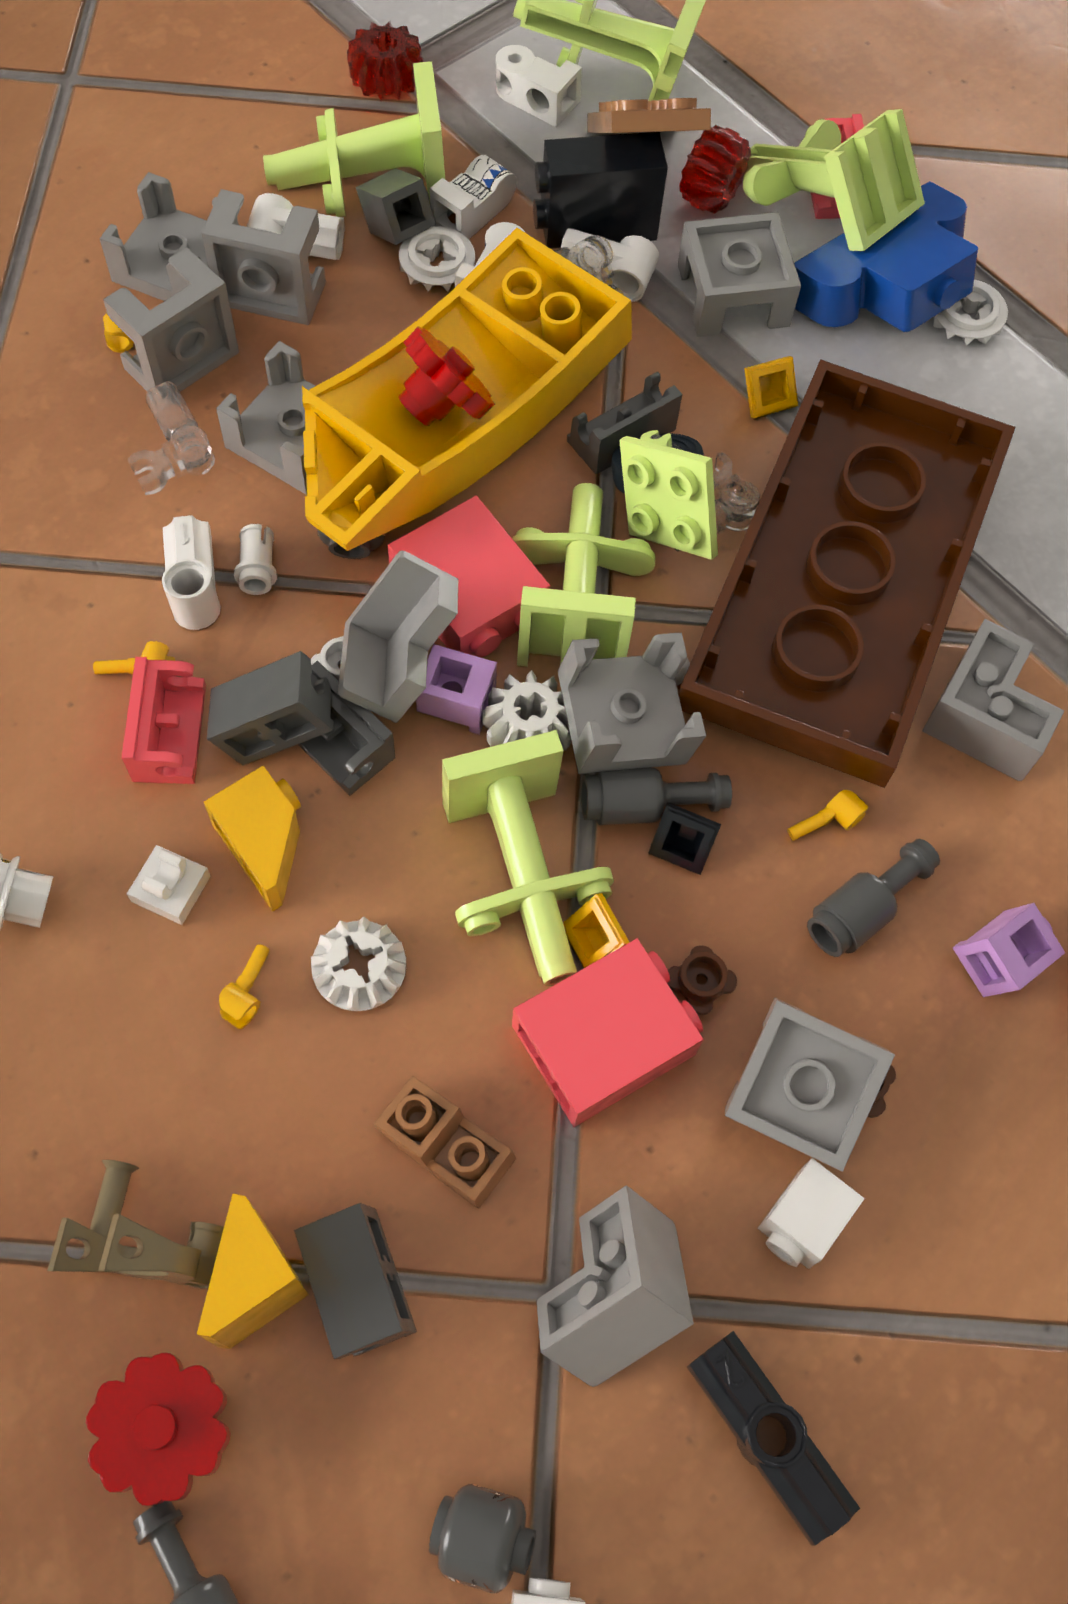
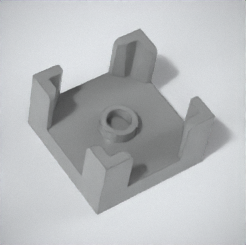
M148 172L137 188L144 217L124 245L119 237L117 226L110 224L102 234L100 242L112 282L165 301L190 285L169 265L168 259L187 247L208 266L201 234L207 220L177 210L170 181ZM214 197L212 200V206H214L217 197ZM236 218V221H235L234 224L239 225V224H238V219Z
M221 189L201 234L208 267L225 282L230 308L309 325L326 283L324 267L317 266L312 274L309 271L308 263L309 254L319 232L318 210L301 206L292 207L282 233L277 234L234 224L243 205L244 196L241 193Z
M779 213L686 221L683 228L678 268L682 280L689 278L691 270L694 277L697 296L693 311V323L697 337L717 335L721 332L726 307L772 303L767 320L768 328L790 327L801 284Z
M187 247L171 256L168 262L190 285L158 306L149 310L127 288H120L103 299L109 318L135 344L136 355L132 356L127 351L120 354L124 369L160 405L239 353L226 284Z
M278 341L264 359L268 378L266 388L241 415L237 397L232 393L221 402L216 410L225 448L307 495L303 442L305 409L302 402V386L309 390L315 387V385L304 380L299 352Z
M682 633L655 635L643 656L593 659L600 646L599 639L572 640L558 669V677L578 774L687 764L705 739L706 732L700 712H694L686 725L675 682V677L687 660Z
M774 998L763 1022V1030L740 1081L737 1080L727 1101L725 1116L843 1172L895 1054L875 1043L850 1034L805 1013L795 1006Z

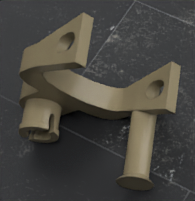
M102 1160L106 1171L90 1229L69 1218H62L47 1271L113 1272L135 1278L164 1280L208 1290L224 1226L205 1222H191L188 1244L185 1246L177 1244L121 1215L131 1173L138 1170L139 1167L116 1160ZM124 1236L131 1237L136 1241L137 1248L123 1246L119 1244V1241ZM73 1238L82 1241L85 1246L83 1256L79 1259L69 1257L66 1252V1245Z

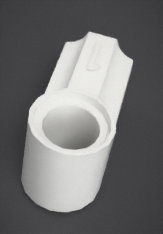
M274 193L259 195L254 202L247 227L281 234L294 206L286 198ZM318 213L319 232L309 256L340 260L345 232L344 218Z
M572 228L567 229L559 252L561 256L626 296L631 302H637L643 297L659 260V251L656 246L642 236H627L618 243Z
M192 515L173 517L172 522L163 527L165 572L162 577V585L175 621L186 629L199 630L214 623L220 615L221 609L215 586L211 528L208 522L200 521Z

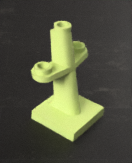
M517 0L513 17L521 20L520 27L572 44L571 49L562 48L557 66L561 67L566 60L578 65L583 48L637 65L649 74L653 82V88L648 101L669 98L706 0H686L675 28L597 9V0H575L578 3L566 0Z
M432 61L413 63L418 114L338 136L334 107L326 109L325 115L316 116L319 142L273 155H263L267 185H277L279 191L331 181V184L322 185L326 215L336 214L337 217H345L342 178L409 167L416 169L424 176L430 203V187L441 178L445 179L442 131Z
M902 109L885 111L843 143H841V132L838 125L831 120L819 119L807 129L805 137L798 147L755 144L749 149L740 150L735 159V170L741 178H744V193L756 204L768 206L801 190L835 198L849 251H865L925 204Z
M581 483L574 487L568 533H544L537 528L526 527L518 530L516 535L512 537L533 565L565 562L562 590L523 586L517 666L528 667L529 653L561 656V665L572 640L599 639L600 646L593 659L627 657L635 615L636 598L596 594L597 566L631 576H641L650 573L654 569L655 553L651 550L649 543L642 539L630 538L621 541L600 536L603 490L596 484Z
M557 730L442 759V804L448 823L489 813L513 889L467 903L457 909L455 915L458 926L465 928L468 936H479L501 926L499 918L520 911L539 977H542L545 986L555 985L577 973L557 901L577 897L579 904L584 905L598 893H602L605 899L612 895L610 886L614 883L609 867H596L552 878L549 876L528 802L556 795L563 757V748Z

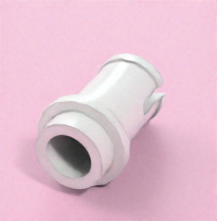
M250 524L241 529L239 535L241 542L240 563L234 569V578L239 584L240 589L251 595H262L269 592L271 586L277 580V571L272 565L274 533L269 527H266L264 529V540L261 541V524Z

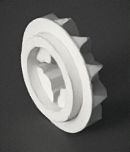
M433 226L403 241L399 250L400 271L407 274L410 285L423 283L427 292L434 285H441L448 292L452 283H455V274L462 262L475 266V250L470 240L459 231L448 227ZM440 251H442L444 261H441L439 266H431L430 262H433L439 256Z
M974 279L973 291L950 308L934 316L933 327L945 328L947 339L954 336L962 337L966 346L974 339L986 344L992 335H999L1008 317L1007 304L995 288L985 282ZM963 308L966 313L974 312L976 316L975 319H972L968 314L960 315L958 313Z
M362 917L359 921L347 923L339 920L335 928L326 935H320L318 945L313 956H311L312 976L320 994L328 1002L341 1009L366 1011L379 1007L396 994L404 980L406 956L403 944L391 932L387 924L379 925L365 917ZM352 944L355 950L358 949L362 956L371 954L375 956V958L368 962L369 972L367 974L370 981L368 983H365L362 975L359 976L355 969H348L346 971L342 969L343 966L349 963L348 953L350 951L348 946Z

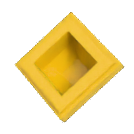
M792 356L744 368L751 418L761 417L798 406Z
M602 893L595 894L563 922L567 938L584 968L630 943Z

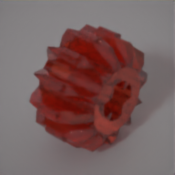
M390 21L385 26H378L371 22L369 30L356 29L355 39L349 41V49L347 50L349 76L352 78L354 86L361 87L364 96L377 94L380 101L385 96L391 95L399 100L402 92H414L413 63L423 62L418 36L409 34L407 26L394 28Z
M715 125L711 130H704L700 139L695 141L691 153L687 155L686 165L681 171L682 179L679 183V191L682 193V198L691 202V206L703 212L707 210L715 214L725 209L730 199L735 197L739 185L742 184L743 176L748 169L747 163L751 157L749 141L740 137V133L728 127L724 129Z

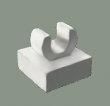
M156 845L128 890L127 895L132 903L183 925L211 875L207 867Z

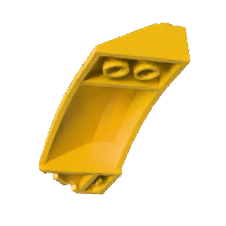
M516 228L450 293L385 345L343 372L309 390L302 386V402L305 409L303 442L304 469L307 479V496H305V516L307 521L346 551H349L433 511L470 487L504 462L542 430L632 340L631 300L527 233ZM418 326L425 328L449 349L452 346L457 348L473 364L475 370L472 373L483 383L492 395L490 398L495 403L481 419L473 418L462 407L459 408L456 405L442 421L435 419L430 426H426L417 420L401 403L399 395L406 389L403 383L418 368L405 349L407 347L404 341Z

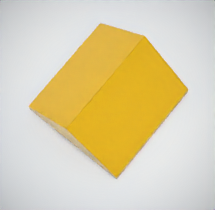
M232 1194L197 1331V1335L217 1347L226 1349L233 1348L309 1295L259 1213L246 1196Z

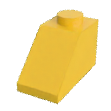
M261 766L203 802L212 826L273 912L283 905L300 835L295 811L301 808V804L295 792L284 778L275 782L266 768Z

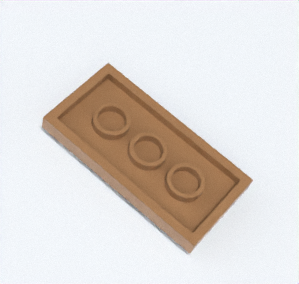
M697 98L599 102V112L587 113V133L711 130V108L697 109Z

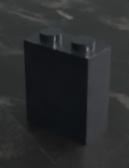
M660 132L544 140L543 162L535 163L537 193H541V199H534L533 216L535 229H543L547 247L550 249L561 248L562 239L568 228L618 243L631 235L642 236L650 241L657 240L668 170Z

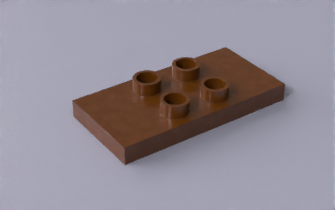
M820 359L681 684L678 695L682 711L691 715L694 712H700L704 720L885 788L897 768L1016 427Z

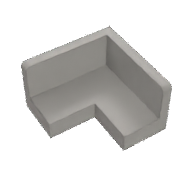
M399 551L345 622L338 684L339 696L397 723L426 689L428 650L458 614L459 579L406 551Z
M984 619L922 731L1009 777L1022 781L1043 755L1064 710L1014 685L1035 643Z
M627 1185L579 1217L584 1268L536 1299L541 1353L592 1387L603 1383L694 1324L676 1226L670 1218Z

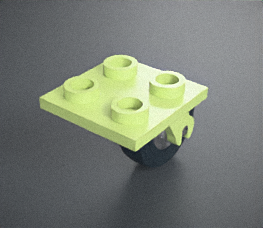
M658 430L648 431L638 438L625 436L620 439V446L612 455L611 465L615 486L625 494L629 535L710 560L718 556L712 458L704 456L701 444L689 436L659 433Z

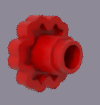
M419 326L404 341L407 347L405 349L418 368L403 383L406 389L399 395V400L422 424L430 426L435 419L442 421L456 405L459 408L462 407L473 418L481 419L495 405L490 398L492 395L472 373L475 367L457 348L452 346L449 349L442 341L437 340L425 328Z
M165 1352L154 1355L152 1358L137 1357L131 1360L126 1368L124 1382L114 1380L103 1383L98 1389L95 1398L96 1404L89 1410L85 1422L88 1430L99 1438L89 1452L88 1463L97 1474H100V1480L104 1488L109 1492L116 1493L132 1489L136 1500L145 1506H154L165 1501H179L186 1498L193 1485V1475L210 1476L217 1471L222 1459L221 1453L226 1449L231 1436L229 1428L217 1419L226 1406L227 1396L225 1391L215 1384V1379L211 1372L201 1365H193L183 1369L181 1361L175 1355Z

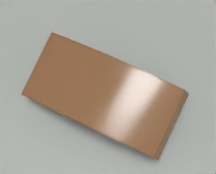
M414 1076L409 1079L374 1123L376 1129L478 1209L516 1160L510 1148L466 1119L459 1107Z

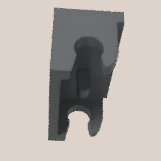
M655 372L645 379L643 392L588 422L585 412L572 419L571 433L567 434V442L596 475L612 466V455L620 446L619 440L623 437L638 438L652 430H658L659 433H671L676 430L683 394L673 385L666 389L662 396L659 390V382L661 381L659 372Z
M299 651L211 688L207 740L240 764L246 765L333 731L331 688L327 677L316 680L313 688L311 684V659L302 651Z
M317 660L311 665V684L314 688L316 680L327 677L331 688V719L334 721V730L298 745L351 796L395 759L393 733L371 711L340 697L338 694L339 681Z
M358 1203L294 1230L334 1359H341L351 1354L355 1357L417 1332L375 1208Z

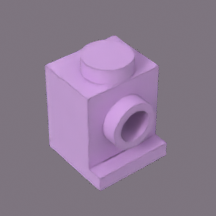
M433 644L427 659L426 689L416 699L417 712L469 726V732L480 735L483 726V710L485 707L490 706L488 704V695L492 691V687L496 688L497 662Z
M1035 903L1003 911L969 939L961 941L952 947L983 997L1021 990L1065 954L1064 949L1053 934L1050 923L1042 916Z

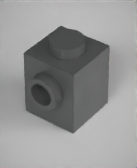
M395 168L356 187L369 231L373 235L397 245L436 225L429 203L428 192L424 186L423 179Z

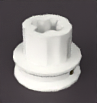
M1 853L0 931L4 920L40 928L54 876L19 869L20 856L7 860L2 858Z

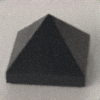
M668 802L648 853L701 875L721 824Z

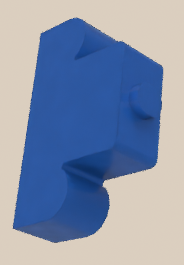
M929 181L921 186L925 204L865 251H849L845 233L799 259L794 263L801 284L795 309L823 326L842 327L853 323L859 316L860 308H864L899 330L910 332L940 312L950 308L956 302L969 295L973 291L978 247L963 238L967 212L966 202L961 197Z

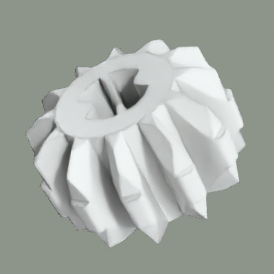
M531 670L527 674L525 682L520 683L509 674L504 681V689L492 687V691L488 695V704L490 706L485 707L482 715V724L488 728L487 742L490 747L557 730L562 748L567 750L571 744V735L562 691L556 692L557 681L554 676L544 683L536 682L537 677Z

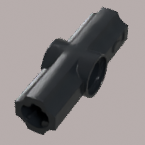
M734 1331L687 1366L690 1373L737 1438V1445L742 1456L749 1463L757 1467L812 1546L833 1535L851 1520L860 1507L808 1436L807 1426L802 1416L792 1406L787 1405ZM764 1416L777 1419L786 1432L785 1447L775 1457L766 1454L760 1448L757 1441V1426Z

